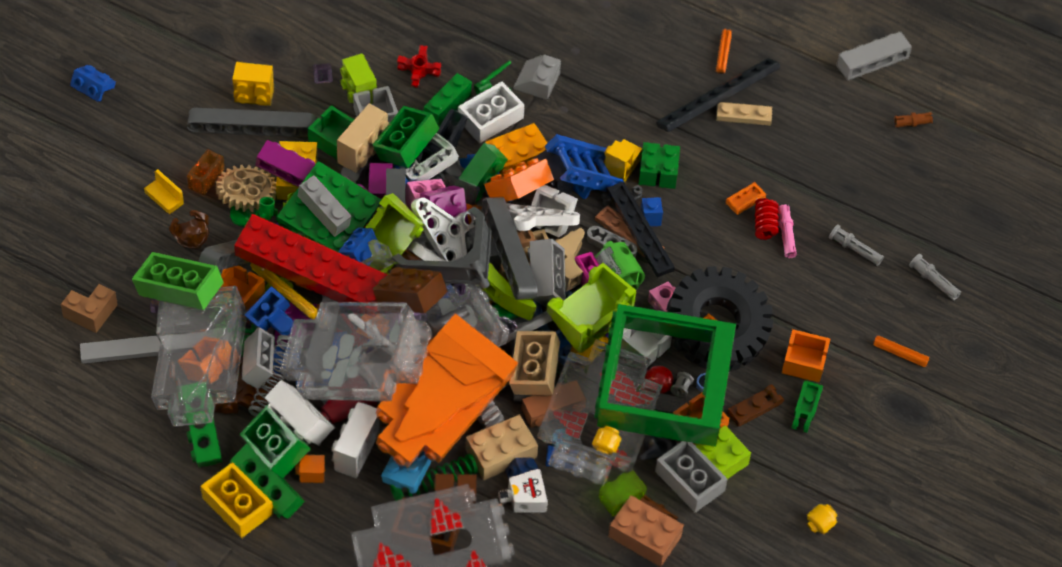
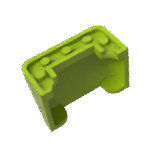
M393 193L383 197L379 203L382 206L377 208L376 214L365 227L373 229L381 246L367 265L386 274H389L396 264L391 257L398 253L402 256L414 238H419L425 230L422 228L424 226L423 222Z
M604 263L598 267H593L588 274V283L564 301L557 297L552 298L547 303V313L572 347L579 353L584 352L609 332L613 311H617L618 304L634 306L636 290Z

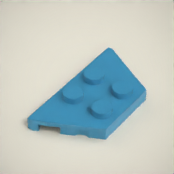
M422 451L409 468H406L404 465H398L394 461V457L391 456L381 475L384 483L395 485V487L400 489L403 486L407 487L410 493H416L431 460Z

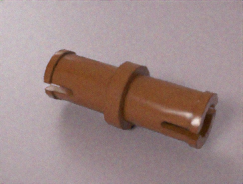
M913 112L910 115L895 116L894 121L897 123L895 124L896 128L902 126L916 127L920 124H932L933 116H931V112L920 114Z

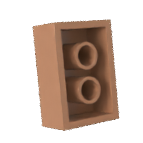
M631 495L610 524L608 537L661 567L680 540L684 525Z

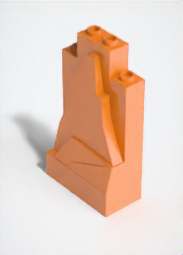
M455 313L425 348L420 359L378 405L376 410L377 417L383 423L389 424L378 436L376 442L378 448L386 454L389 453L394 457V461L398 465H404L406 468H409L422 451L425 452L428 459L439 463L512 378L518 362Z

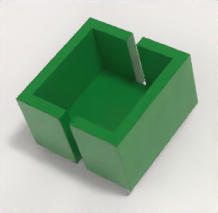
M331 105L321 115V119L318 118L308 127V142H317V148L337 160V139L354 119Z
M643 142L639 185L655 187L657 173H661L659 187L675 189L680 146L664 145L660 147V144Z

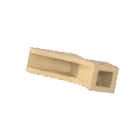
M582 228L571 231L565 237L555 240L565 249L566 292L578 286L581 282L583 271L576 264L575 257H577L582 247V239L585 234Z

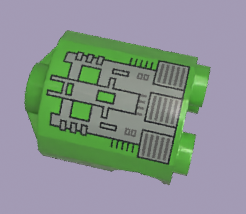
M609 241L594 256L599 265L602 263L607 265L635 290L638 289L645 279L643 270L625 242L613 243Z

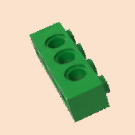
M206 382L182 386L183 393H179L181 405L186 406L187 412H183L185 424L190 426L187 436L189 443H193L194 450L191 451L193 463L197 462L199 468L223 463ZM195 402L201 403V407L197 410L191 408ZM199 421L205 422V426L201 429L195 428V424ZM203 440L209 441V445L206 448H200L199 443Z
M246 443L230 460L272 501V511L278 517L283 516L289 519L305 502L284 478L269 469L249 444ZM256 465L255 471L251 473V468ZM266 479H269L268 484L266 486H263L264 481ZM281 492L280 499L276 500L277 494Z

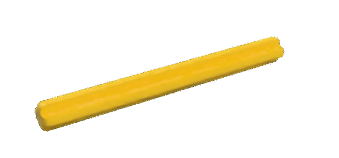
M253 263L250 264L253 271L264 278L266 282L310 319H315V317L319 316L317 308L275 273Z

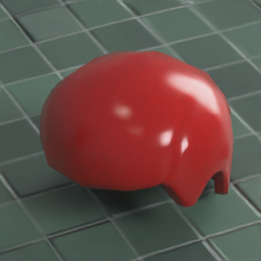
M664 366L650 368L644 377V384L647 390L655 395L665 394L670 391L674 382L672 372Z

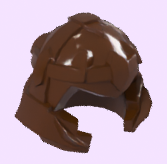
M191 210L189 213L190 216H194V219L177 224L179 220L174 218L169 231L181 246L197 250L202 247L209 236V217L198 210Z

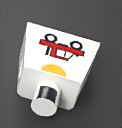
M540 469L511 477L508 485L509 490L498 491L500 503L512 502L514 512H547L548 501Z

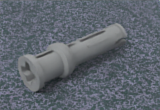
M837 224L830 233L829 239L836 240L842 244L843 248L849 247L862 257L876 264V266H879L882 262L883 255L855 239L854 234L847 233L840 228V225Z
M918 254L910 262L909 267L916 269L923 279L930 280L949 298L955 301L960 296L961 291L939 274L933 264H929L922 258L923 255Z

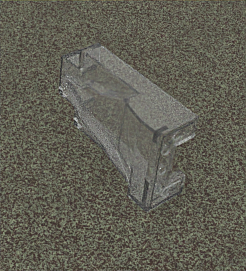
M237 286L221 287L204 310L161 300L159 302L156 334L160 341V349L151 398L157 410L168 409L167 414L173 427L211 423L213 421L215 404L235 401L247 318L245 316L247 310Z

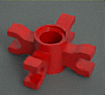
M420 45L419 53L413 56L412 59L404 56L398 57L397 70H411V87L418 88L420 78H424L427 73L440 77L441 63L428 62L427 46Z

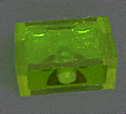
M632 470L628 473H622L613 482H607L602 485L599 492V500L613 517L620 512L631 495L639 500L643 495H646L647 487Z

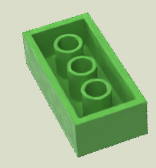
M155 252L150 254L132 278L139 296L204 310L224 283L218 267L215 265Z

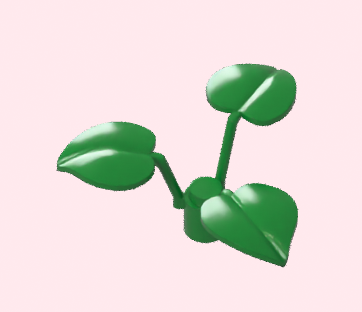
M271 197L261 198L259 200V209L253 208V212L250 209H246L243 212L242 208L235 210L236 206H232L230 210L231 221L242 227H245L252 214L266 220H270L274 214L276 219L278 216V209L274 208L275 200ZM277 221L279 226L286 228L294 233H297L294 230L282 224L281 222Z

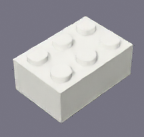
M503 82L458 106L459 112L469 116L465 128L479 143L484 142L524 118V104Z
M282 380L265 397L269 402L268 407L275 413L278 412L282 416L280 419L287 426L291 425L295 429L293 432L301 440L304 439L309 444L313 442L319 445L335 428L295 387Z
M358 402L355 409L352 408L348 415L349 421L347 424H343L340 431L341 436L339 440H335L332 446V451L334 452L332 462H334L335 471L357 478L380 433V420L376 414L377 408Z

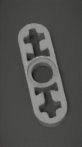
M592 226L588 229L587 241L590 244L603 249V245L610 240L625 242L636 258L637 246L633 242L599 226Z

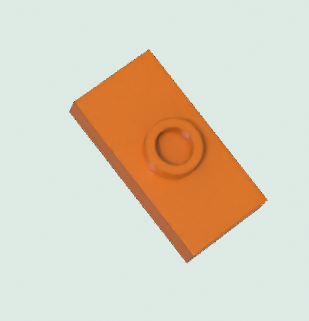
M754 182L727 198L725 203L738 215L755 205L757 199L766 198V193Z

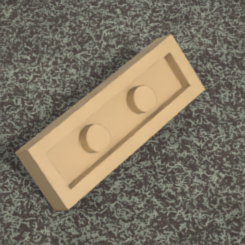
M720 102L717 104L716 121L771 125L772 107Z

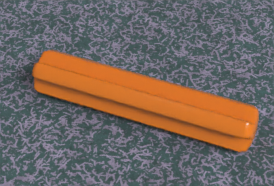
M730 29L722 30L716 67L717 73L724 74L726 71L732 34Z
M877 336L874 340L873 345L922 367H926L929 357L881 336Z

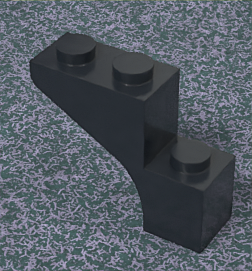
M450 109L437 134L445 138L456 150L469 116L455 109ZM429 142L419 154L417 162L419 164L440 151L441 148ZM437 163L431 165L430 168L435 167Z

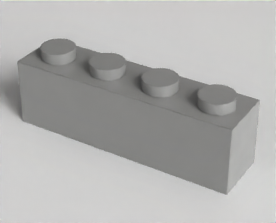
M901 32L890 34L882 39H876L871 43L839 54L837 66L845 78L851 80L909 58L912 46Z

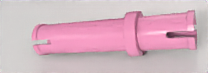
M780 205L778 207L780 220L778 223L782 232L785 257L794 258L797 256L790 207Z

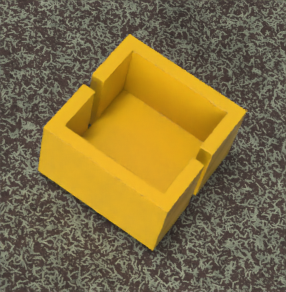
M236 62L233 74L234 102L271 106L274 92L273 66Z

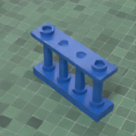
M558 134L545 145L547 152L560 156L567 170L560 177L562 181L607 192V187L624 182L621 178L611 176L605 166L604 159L606 156L604 153L607 149L605 147ZM569 158H572L575 166L572 165ZM582 161L585 162V164H586L588 170L585 169V167H584ZM595 165L598 166L601 173H598Z

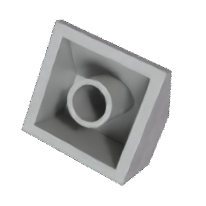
M547 55L527 60L514 85V89L548 100L560 74L561 60Z

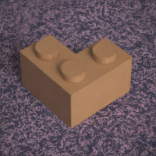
M100 284L89 298L71 290L61 303L63 317L97 333L118 305L116 292Z

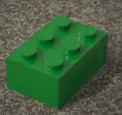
M403 106L372 146L380 161L408 169L437 133L439 127L432 113Z
M267 405L240 435L270 470L284 478L311 448L293 432L294 429L291 426H287L280 419L282 416L278 412L275 413Z

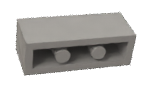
M315 175L299 185L297 196L334 237L350 226L352 216Z
M260 327L244 341L242 380L257 389L273 375L275 339L273 335Z

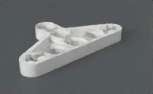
M426 198L415 199L411 204L412 212L423 222L424 226L422 228L425 229L424 232L437 255L445 261H448L446 258L448 251L453 253V260L467 254L465 233L475 227L473 223L476 218L467 211L460 213L454 218ZM422 203V210H419L418 207H420V204ZM466 214L471 216L472 221L470 225L465 222ZM429 218L434 220V227L432 229L427 225ZM453 224L456 225L458 228V232L456 235L452 234L451 232V226ZM439 234L444 238L442 245L437 243V236Z
M507 203L515 228L519 231H527L534 226L578 225L580 222V214L578 212Z

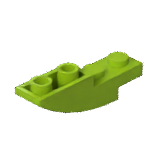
M489 262L488 282L490 285L482 289L483 292L509 312L529 321L532 320L537 307L534 301L531 299L516 300L509 282L507 283L505 278Z

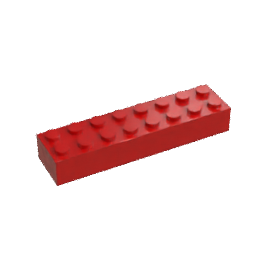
M251 215L234 245L235 256L376 319L381 309L373 288L388 274L257 215Z

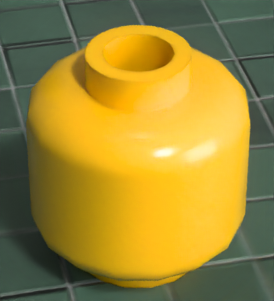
M610 426L599 428L592 441V446L596 449L595 453L602 457L614 455L622 440L619 431Z
M818 504L808 513L807 519L809 523L807 526L814 533L818 531L821 534H825L836 525L837 514L828 504Z

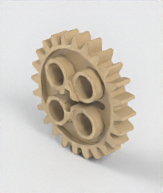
M240 165L239 169L233 166V170L227 168L226 173L221 172V176H218L216 194L219 195L218 199H223V204L229 203V208L236 206L235 210L242 208L243 212L246 209H250L253 212V208L259 209V200L261 198L271 197L274 200L276 199L275 177H270L271 173H264L265 170L263 169L259 171L257 166L254 169L250 165L247 168Z

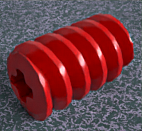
M760 198L755 201V236L760 240L770 239L779 232V211L776 201L767 198Z

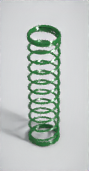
M466 454L465 459L459 457L458 463L455 460H451L450 465L444 463L443 468L437 466L436 471L430 468L428 474H425L429 478L432 489L435 491V486L430 476L431 470L438 474L439 467L446 474L445 465H448L452 474H454V480L457 482L456 474L452 468V462H455L459 468L460 475H464L460 467V459L465 462L469 475H472V473L477 474L478 467L472 454ZM422 479L421 482L425 492L428 493L427 487ZM391 485L392 495L397 504L400 505L402 498L405 496L400 488ZM407 488L410 498L413 499L412 493ZM417 489L416 492H417L418 496H420V495H421V494H420V491H419V489Z

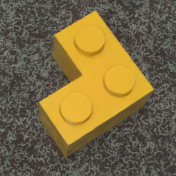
M624 139L622 142L615 140L612 146L609 145L604 153L606 156L604 163L610 175L621 178L625 182L641 161L643 148Z

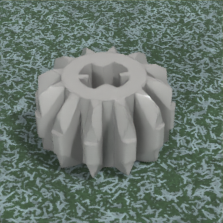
M491 401L477 420L486 429L503 422L504 416L495 403Z

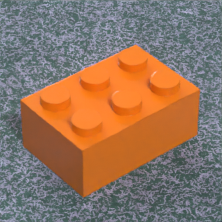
M534 158L527 161L528 164H525V161L515 164V169L512 167L502 171L503 175L497 174L490 177L491 181L484 184L489 198L504 197L506 202L519 199L553 181L554 178L547 160Z

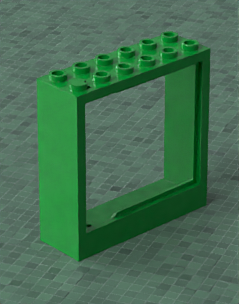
M618 304L617 311H613L608 345L606 347L599 393L596 400L594 418L598 419L597 426H610L621 431L716 447L736 324ZM624 328L711 343L703 388L705 401L702 419L608 403L611 381L616 376Z

